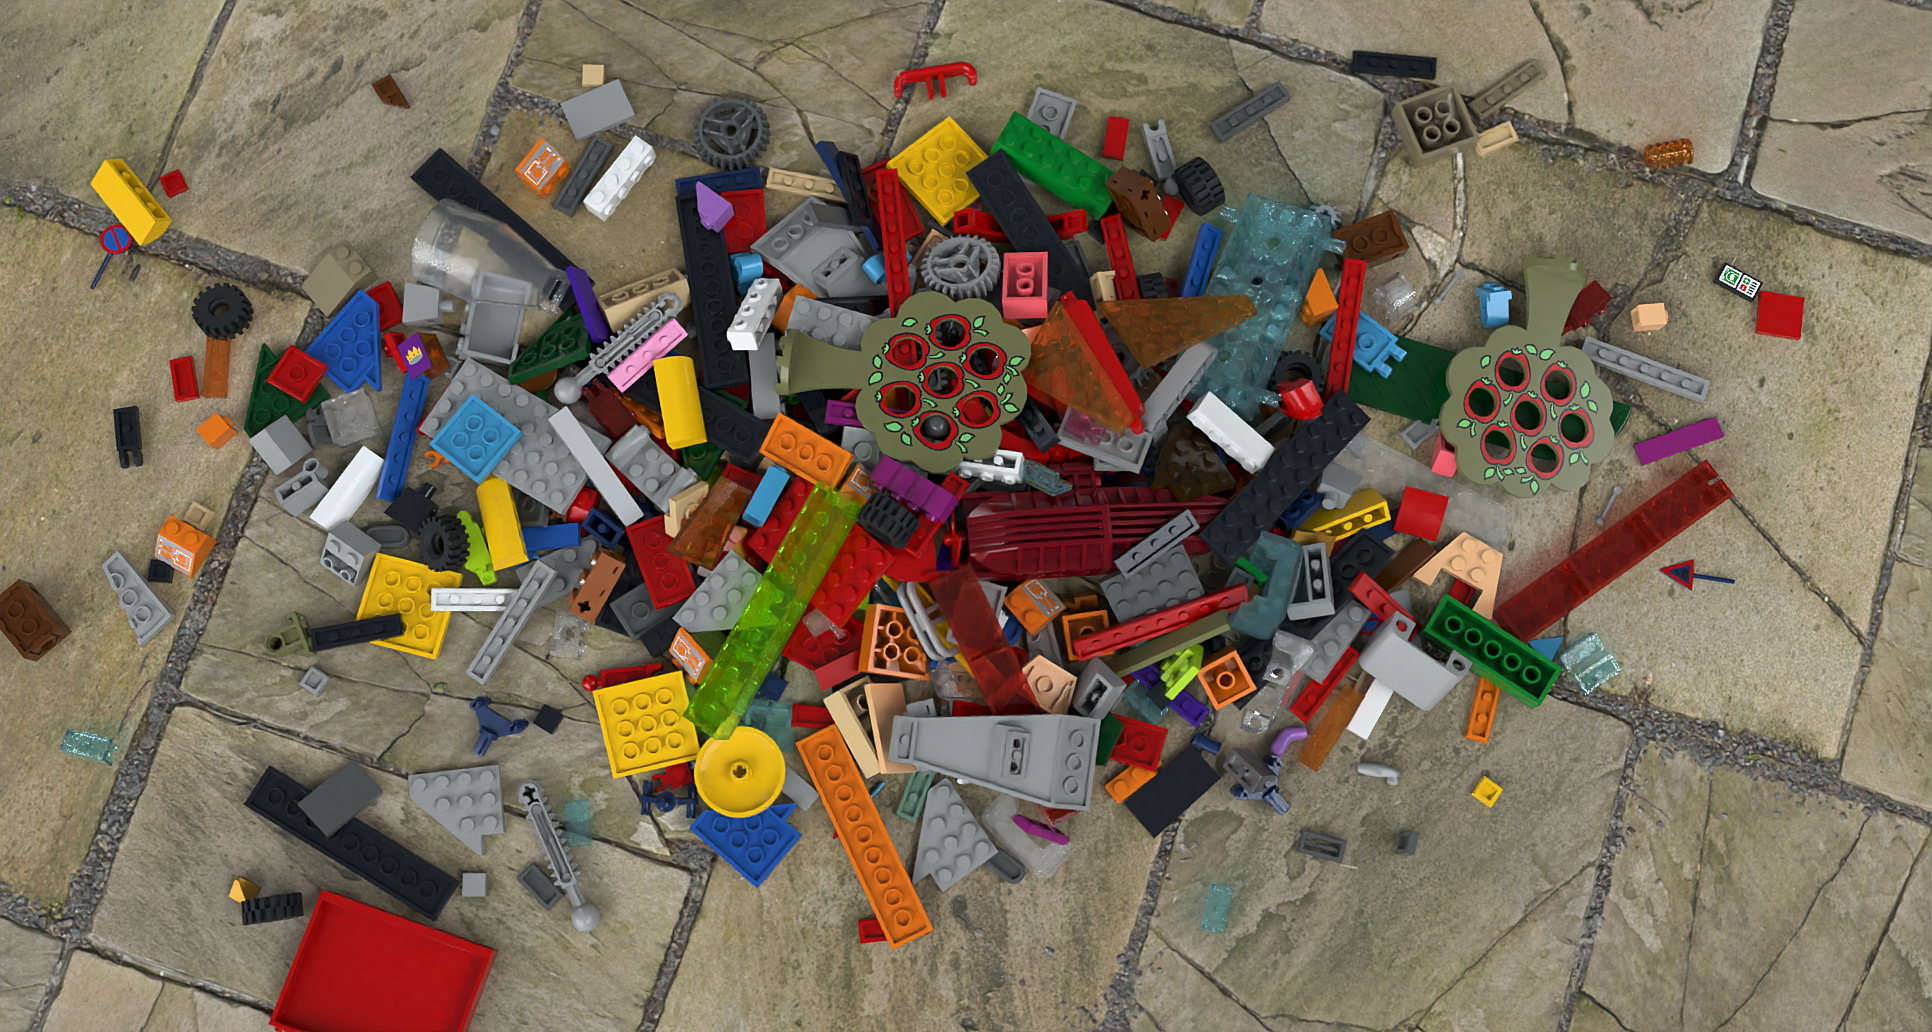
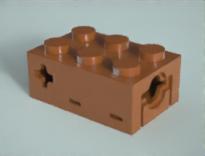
M604 545L599 550L595 548L589 559V569H583L579 576L578 584L580 585L578 588L573 587L568 596L569 612L591 623H594L626 566V557Z

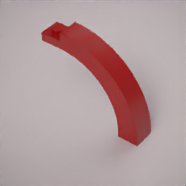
M973 208L954 212V233L965 237L969 233L970 238L977 235L979 240L984 238L988 242L1011 244L993 214L984 213ZM1084 209L1046 216L1062 241L1073 239L1075 234L1087 232V211Z
M958 378L951 380L948 387L949 393L957 388ZM973 397L964 404L962 409L963 415L969 422L982 424L991 418L983 408L978 397ZM1001 427L1002 440L998 449L1023 453L1026 462L1025 466L1044 468L1049 459L1053 462L1065 459L1070 451V448L1057 443L1042 454L1033 441L1017 437Z

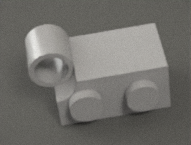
M316 458L306 460L303 464L302 472L274 489L280 505L296 517L321 501L330 490L329 484L323 480L328 474V468Z

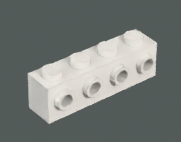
M635 135L583 200L587 209L605 222L613 214L618 204L628 195L634 184L640 180L646 169L654 162L656 154L653 147Z
M755 279L748 289V293L744 301H742L738 313L727 330V338L731 342L733 350H758L784 298L779 279Z
M1210 391L1198 398L1186 416L1192 421L1194 426L1200 428L1213 442H1216L1229 456L1233 457L1251 474L1263 468L1275 450L1269 442Z
M998 449L994 455L987 459L976 461L964 458L952 472L963 478H971L973 476L980 477L984 481H993L994 479L1013 485L1015 483H1022L1026 462L1023 453Z

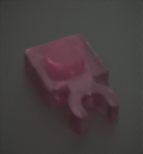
M1078 410L1073 412L1063 429L1082 441L1085 437H1088L1090 442L1096 446L1101 441L1096 435L1104 438L1107 432L1103 427L1093 426L1095 420Z

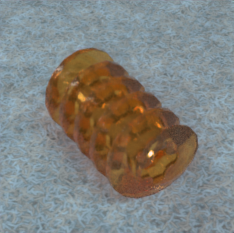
M1681 138L1679 140L1645 146L1644 162L1646 167L1650 168L1652 165L1654 170H1659L1660 165L1663 169H1667L1668 165L1675 167L1677 163L1679 166H1683L1685 162L1692 164L1694 159L1692 142L1689 139Z

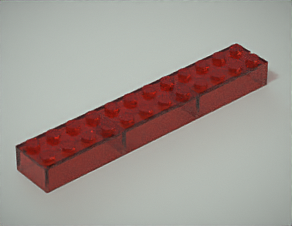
M1707 459L1702 461L1494 608L1493 618L1502 630L1526 644L1734 494L1722 479L1711 485L1707 483L1716 478L1718 473Z
M965 561L949 569L951 573L949 575L943 572L926 580L992 715L1044 714L970 563ZM1037 804L1049 828L1083 811L1051 808Z

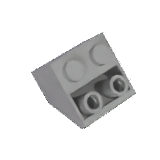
M346 520L328 533L320 564L351 586L356 587L372 567L376 554L380 551L381 544Z
M1097 656L1093 657L1076 681L1072 696L1074 708L1084 717L1104 719L1127 684Z

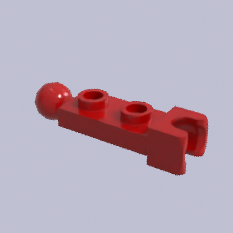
M661 663L600 670L601 677L598 678L594 674L586 675L582 680V686L586 691L592 692L598 689L599 686L605 688L652 677L656 672L663 671L664 666Z

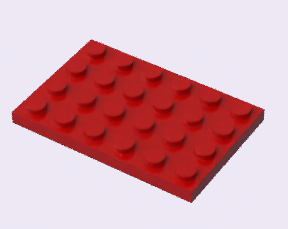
M801 476L796 478L771 511L763 527L760 526L747 543L839 628L846 624L897 557L847 512L833 503L831 498L820 488Z

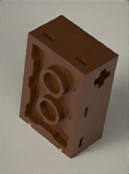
M1122 166L1105 182L1129 229L1155 242L1172 226L1168 218L1169 213L1163 208L1161 204L1162 199L1153 188L1154 183L1149 177H1143L1136 170H1130Z
M1392 209L1333 231L1328 239L1341 270H1343L1344 258L1367 261L1366 270L1404 256L1410 248Z
M18 579L0 594V630L24 659L37 662L72 632L32 583Z

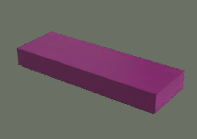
M1016 814L1012 820L1024 831L1066 847L1070 842V838L1051 825L1020 814Z

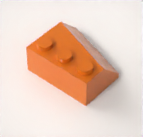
M882 604L867 605L858 672L930 681L925 661H927L925 652L923 653L922 644L904 609Z

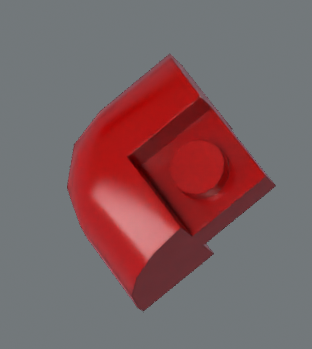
M1299 378L1294 383L1282 380L1276 385L1279 390L1278 395L1285 403L1279 407L1284 415L1298 420H1312L1323 415L1321 408L1324 405L1312 380Z

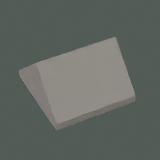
M284 415L249 439V442L276 476L313 450L287 415Z

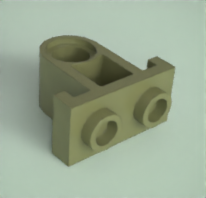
M295 611L286 614L287 619L292 620L293 624L270 633L264 639L265 650L275 656L284 657L299 650H302L300 651L301 655L307 658L317 655L313 651L312 636L307 629L309 622L305 615ZM281 639L282 646L276 650L275 644Z

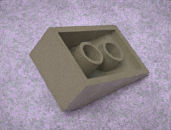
M345 239L327 253L301 287L329 319L344 307L360 289H367L379 277Z

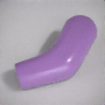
M1306 727L1284 728L1270 746L1271 755L1280 758L1291 742L1306 738Z

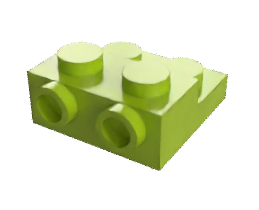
M1199 644L1193 645L1167 657L1160 666L1162 669L1160 679L1166 682L1165 696L1173 700L1200 672L1204 647Z

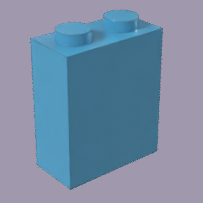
M775 465V467L769 466L743 514V520L758 528L760 526L763 527L790 477L786 474L787 471L778 465Z

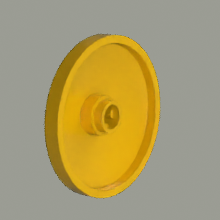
M747 726L730 727L714 734L700 749L694 766L695 784L702 799L714 811L733 818L751 817L769 808L780 795L786 777L784 757L776 742L766 733Z

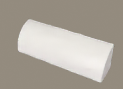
M363 446L311 514L310 518L329 531L346 520L349 521L380 480L385 460Z

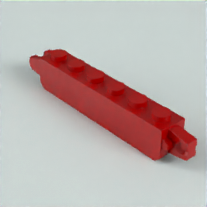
M1072 291L1067 292L1060 297L1064 308L1061 311L1065 316L1062 322L1068 331L1072 329L1074 336L1071 338L1077 349L1082 348L1084 353L1081 354L1084 363L1086 366L1091 365L1094 370L1090 374L1096 384L1100 383L1103 390L1100 392L1106 403L1111 402L1113 408L1110 411L1116 421L1121 420L1124 426L1128 424L1134 434L1142 435L1145 431V425L1140 417L1144 415L1146 410L1144 404L1088 302L1082 299L1078 300Z

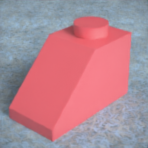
M1440 429L1431 459V471L1439 476L1452 478L1457 469L1455 464V447L1445 439Z

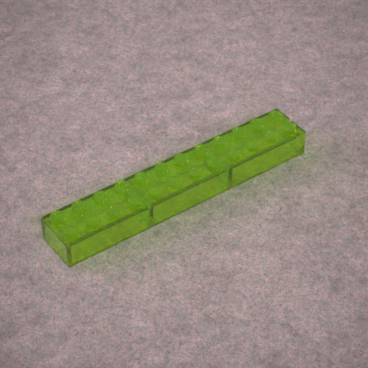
M817 481L682 716L697 727H702L701 729L715 740H730L855 524L857 515L864 505L830 483Z

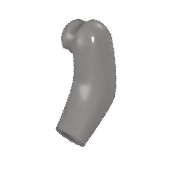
M1359 762L1358 764L1359 774L1387 777V784L1397 785L1399 783L1398 777H1401V773L1392 767Z

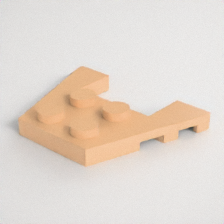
M1463 532L1415 572L1412 579L1430 588L1440 569L1481 592L1472 610L1490 621L1503 554Z
M1036 654L987 695L984 701L1003 711L1014 692L1051 714L1067 715L1077 677L1040 654Z

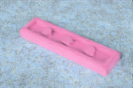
M672 317L606 376L623 393L653 366L654 360L665 356L688 333Z

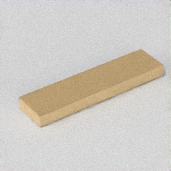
M772 167L769 169L766 190L808 198L814 196L819 200L848 205L834 179Z

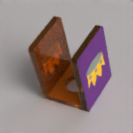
M417 332L397 346L412 379H416L425 373L430 380H433L450 368V364L436 334Z

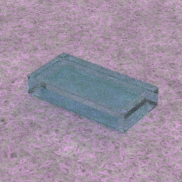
M589 800L565 802L568 846L574 848L593 845Z

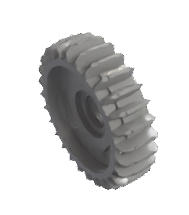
M968 233L966 237H962L959 234V237L953 238L952 235L948 240L943 238L942 243L936 241L935 247L930 246L929 252H925L924 258L921 259L922 265L920 270L925 288L929 287L932 291L945 294L954 302L967 298H979L980 295L987 296L986 290L993 291V286H996L997 280L1000 279L1001 265L995 247H992L990 242L986 243L984 238L979 240L977 235L970 238ZM980 261H985L987 267L980 274ZM960 262L966 264L962 268L954 267L957 263Z

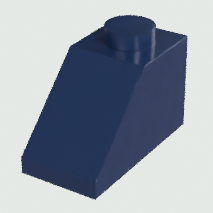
M595 507L591 508L581 524L583 528L611 550H614L625 532L620 520L607 510Z

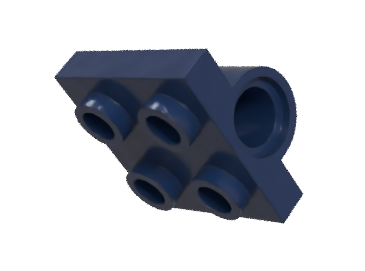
M1305 489L1274 521V525L1283 532H1288L1294 527L1299 528L1322 506L1324 497L1309 489Z

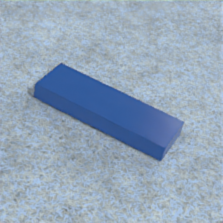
M579 523L522 528L527 551L581 546V525Z

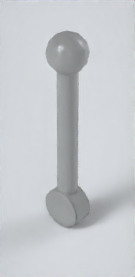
M1462 270L1455 272V277L1438 297L1434 298V304L1440 305L1442 303V298L1458 279L1464 276Z
M1616 486L1612 489V497L1601 517L1596 520L1598 526L1605 524L1604 519L1617 495L1622 493L1621 487Z

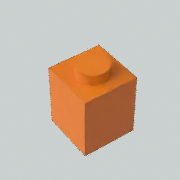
M217 412L196 429L203 439L217 450L238 433L233 428L235 423L227 415L223 417Z

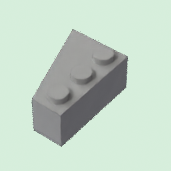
M1325 542L1302 546L1296 567L1295 580L1291 586L1289 602L1286 604V611L1290 621L1335 614L1330 560Z

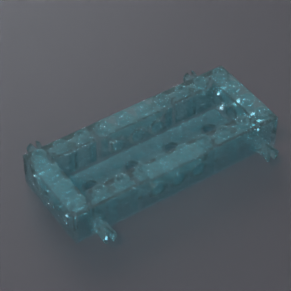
M1249 193L1241 211L1223 206V212H1220L1219 218L1234 222L1235 226L1176 360L1159 355V358H1157L1159 362L1157 363L1159 369L1170 372L1195 339L1200 338L1218 350L1214 361L1184 399L1196 403L1198 398L1210 391L1240 418L1252 421L1260 402L1275 408L1279 407L1278 401L1282 400L1281 394L1267 391L1266 387L1324 251L1328 250L1343 255V249H1346L1347 242L1330 238L1332 234L1330 216ZM1272 240L1280 242L1275 248L1268 246V243ZM1257 277L1264 280L1260 285H1253L1251 283ZM1239 315L1247 317L1244 323H1237L1235 321ZM1223 353L1231 356L1226 362L1219 360V356Z

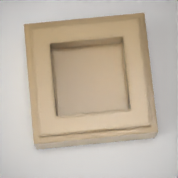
M583 64V87H600L604 85L605 66Z
M193 501L182 520L204 531L215 512Z

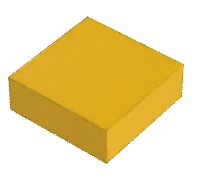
M1483 776L1470 795L1491 808L1503 791V788L1486 776Z

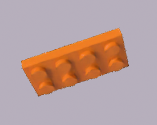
M780 412L759 450L763 455L830 494H835L854 457L853 453Z

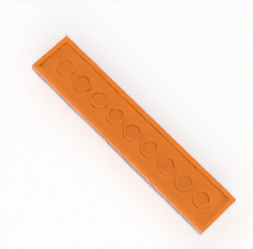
M836 723L796 742L799 753L891 949L895 950L933 931L932 923Z

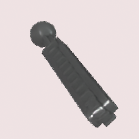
M929 287L917 288V291L912 296L919 292L932 290ZM939 325L935 331V338L943 345L942 340H939L942 338V334L939 332L941 325ZM916 343V348L919 349L917 357L921 358L923 349L919 343ZM946 368L934 370L928 378L929 388L939 395H943V391L948 389V383L945 381L947 375L942 373L946 371ZM931 416L926 418L924 422L925 432L933 439L945 438L951 431V426L944 417Z

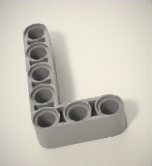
M1200 338L1192 342L1144 403L1146 410L1140 418L1145 425L1144 430L1153 434L1150 446L1158 451L1164 449L1169 434L1166 425L1167 419L1211 365L1218 353L1215 347Z

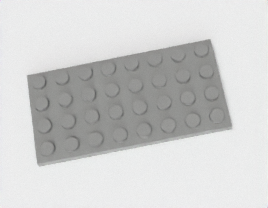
M468 357L419 430L434 439L473 393L523 433L522 437L491 473L564 516L589 477L547 420L559 409L516 384L511 385L504 377ZM578 421L598 451L604 456L612 441Z

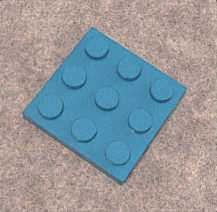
M472 393L429 445L481 485L522 437L523 433Z

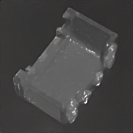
M1001 793L984 811L981 819L982 825L1035 878L1041 880L1050 878L1070 858L1076 849L1069 842L1064 845L1051 842L1042 850L1011 819L1020 805L1018 797Z

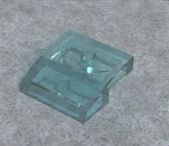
M1594 632L1589 633L1556 656L1569 677L1584 695L1589 694L1621 672L1611 652L1605 650L1597 634Z

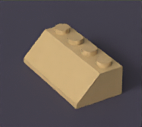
M675 267L596 297L604 320L612 333H617L618 330L625 332L624 325L626 324L631 327V319L638 321L637 314L645 315L644 308L646 307L651 310V302L653 301L657 304L658 296L663 295L664 292L677 293L676 295L683 301L681 309L688 307V304L692 303L687 280ZM666 299L664 301L666 305L662 309L660 307L657 308L662 312L663 317L666 315L664 311L668 308L671 310L675 309L674 300L669 301Z
M868 675L823 699L866 779L881 772L864 688L867 684H873Z

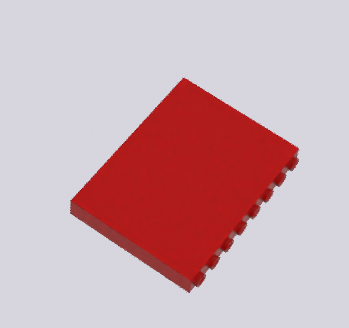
M322 890L268 1024L274 1026L276 1032H468L498 950L331 890Z

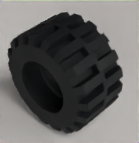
M1195 157L1174 171V179L1179 188L1180 195L1188 207L1197 215L1204 216L1225 202V193L1220 179L1213 168L1201 157Z
M1292 350L1287 351L1286 355H1280L1270 368L1266 382L1269 384L1267 389L1268 392L1272 391L1271 398L1273 400L1276 398L1279 400L1277 404L1280 406L1284 402L1278 395L1279 390L1276 385L1282 380L1285 381L1284 373L1286 371L1296 370L1301 372L1306 379L1312 380L1318 394L1321 392L1325 382L1323 380L1325 371L1321 372L1322 364L1316 363L1318 359L1315 356L1313 358L1309 357V352L1301 354V350H1296L1295 353Z
M872 493L857 515L860 524L868 532L887 545L898 549L905 548L920 526L915 516L892 498L880 493Z

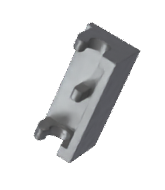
M1232 748L1223 765V768L1251 794L1267 791L1269 788L1264 784L1267 781H1275L1278 776L1249 748Z

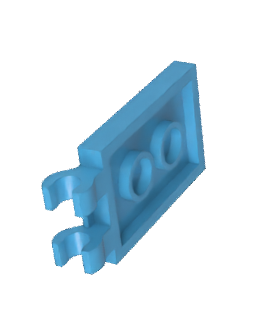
M1360 310L1352 358L1354 362L1369 373L1375 369L1382 377L1387 379L1393 369L1384 363L1386 359L1392 355L1395 360L1401 362L1406 356V352L1396 345L1398 338ZM1336 313L1319 332V335L1329 343H1332Z

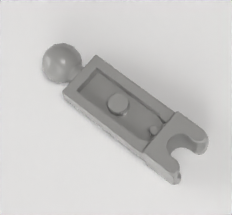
M1162 119L1158 121L1156 131L1151 130L1149 125L1144 123L1141 131L1157 181L1165 180L1163 185L1164 192L1168 195H1175L1179 192L1175 179H1173L1177 165L1167 137L1164 121Z

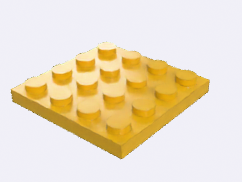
M949 116L887 163L886 168H897L898 180L944 227L954 219L955 211L967 209L981 198L966 172L987 159L988 156Z
M377 553L355 621L400 613L402 614L405 636L369 643L438 660L453 611H431L432 588H460L464 575L452 571L434 572V570L428 568L429 565Z
M682 670L593 690L613 779L696 760L701 747Z

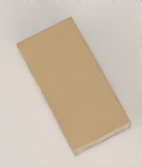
M1507 121L1478 133L1480 139L1474 148L1478 156L1481 157L1515 143L1519 138L1511 122Z

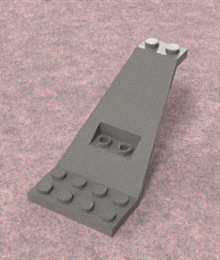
M814 196L808 198L750 246L752 253H759L763 260L780 270L796 284L799 283L814 292L818 298L888 295L887 283L875 285L862 269L863 264L870 257L853 231L813 226L806 207L810 203L828 206Z
M1064 714L939 717L894 715L888 761L913 764L1051 808L1089 811L1101 719Z

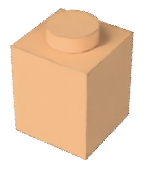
M1664 303L1637 305L1631 311L1634 332L1660 330L1665 326L1668 321V312L1664 308Z

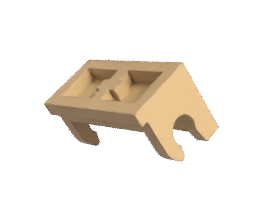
M1115 271L1096 272L1089 279L1099 320L1108 319V317L1110 319L1117 316L1121 317L1123 316L1122 313H1125L1124 308L1119 307L1113 283Z

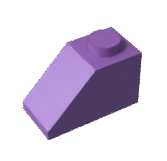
M698 181L696 183L698 212L701 218L700 222L707 229L710 230L712 228L719 232L735 215L732 204Z

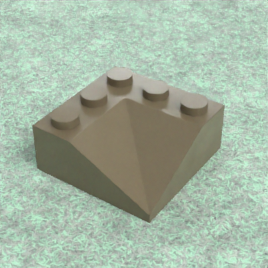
M1455 82L1397 102L1391 111L1392 118L1415 169L1472 149L1480 139Z

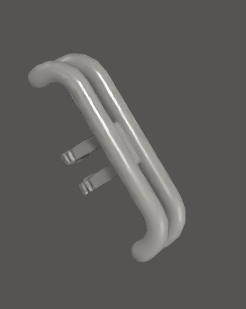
M900 582L897 588L898 599L926 654L936 661L945 660L947 657L950 658L957 655V647H944L934 626L946 620L945 615H939L932 621L928 614L940 607L939 603L936 602L924 608L915 590V586L919 582Z

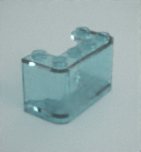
M1263 530L1261 531L1251 550L1249 562L1267 575L1268 578L1266 579L1262 597L1255 595L1251 602L1240 603L1239 609L1231 622V630L1262 640L1273 637L1286 616L1302 560L1303 548L1298 542Z

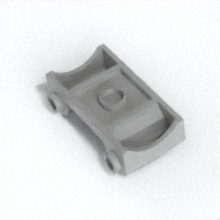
M635 424L604 456L666 514L670 512L669 499L699 483L696 480L698 475L690 467L684 469L654 443L649 437L651 432L643 424L640 426Z

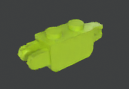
M460 511L457 514V519L460 518L462 520L461 525L466 526L465 534H469L467 543H470V548H467L470 554L468 557H465L467 559V562L464 564L465 568L477 574L484 586L498 582L484 527L475 522L473 515L469 512Z

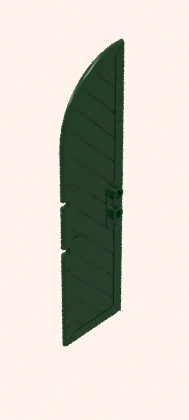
M1395 335L1398 338L1396 345L1406 352V356L1401 362L1395 360L1392 355L1386 359L1384 363L1393 369L1387 379L1382 377L1375 369L1371 373L1367 372L1352 360L1347 395L1355 403L1414 421L1419 420L1421 423L1430 425L1432 418L1439 419L1441 407L1447 398L1450 397L1446 386V370L1450 360L1457 353ZM1499 366V376L1506 385L1516 387L1522 382L1524 373ZM1545 380V389L1552 398L1563 400L1568 395L1570 387ZM1475 388L1469 395V406L1474 414L1480 417H1487L1493 411L1494 400L1487 390ZM1522 401L1516 407L1515 419L1522 428L1533 430L1539 424L1540 413L1533 403ZM1613 401V411L1609 418L1614 429V439L1625 426L1633 406ZM1575 414L1565 415L1561 421L1562 435L1570 442H1580L1585 435L1583 420ZM1490 431L1486 435V443L1510 450L1509 440L1504 433ZM1537 444L1533 448L1532 457L1556 461V455L1550 446Z

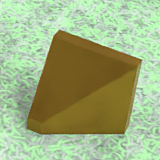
M237 876L229 897L241 903L244 900L254 899L262 887L243 876Z

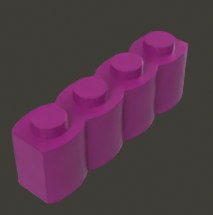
M883 455L869 476L874 482L872 484L874 488L882 493L887 490L890 492L889 496L899 503L904 500L908 503L906 506L916 513L920 510L925 513L924 516L933 523H936L937 520L944 523L959 501L947 490L935 485Z

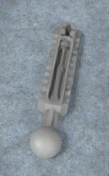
M664 292L663 295L658 296L657 304L653 301L651 302V310L645 307L646 314L638 313V321L631 319V327L625 324V332L618 330V338L611 336V344L604 342V350L598 347V355L590 353L592 360L588 362L589 364L574 377L565 376L560 378L554 387L556 398L565 404L577 402L582 396V387L597 374L600 375L602 372L609 374L608 367L610 366L614 369L616 367L615 361L621 363L623 361L621 356L628 357V350L635 351V344L641 345L642 338L647 340L649 332L652 334L656 332V326L662 327L661 322H667L669 320L668 317L673 316L675 318L682 311V299L675 292ZM666 299L669 301L674 300L675 309L671 310L668 308L664 311L666 315L663 317L662 312L657 308L660 307L662 309L666 305L664 302Z
M528 779V781L520 783L518 792H516L519 797L518 801L525 804L522 810L529 812L526 819H532L533 821L529 826L536 828L533 835L539 836L540 839L537 841V844H543L544 846L540 851L547 853L544 860L551 862L548 869H554L555 871L551 875L553 878H558L554 885L565 889L573 904L574 910L571 916L573 926L580 932L592 931L600 922V912L595 905L586 902L579 886L581 883L580 877L584 872L576 871L579 863L572 862L575 855H569L568 853L572 848L570 846L566 847L565 843L568 839L561 837L564 830H558L561 823L555 822L554 819L557 817V814L550 812L554 807L547 805L550 798L544 797L546 789L543 788L541 782ZM530 788L535 790V792L532 793L534 799L532 797L527 796V794L530 793Z

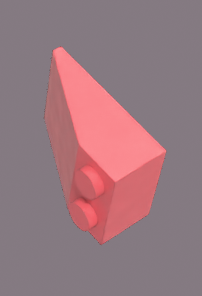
M1048 252L1004 253L1002 291L1004 319L1048 318Z

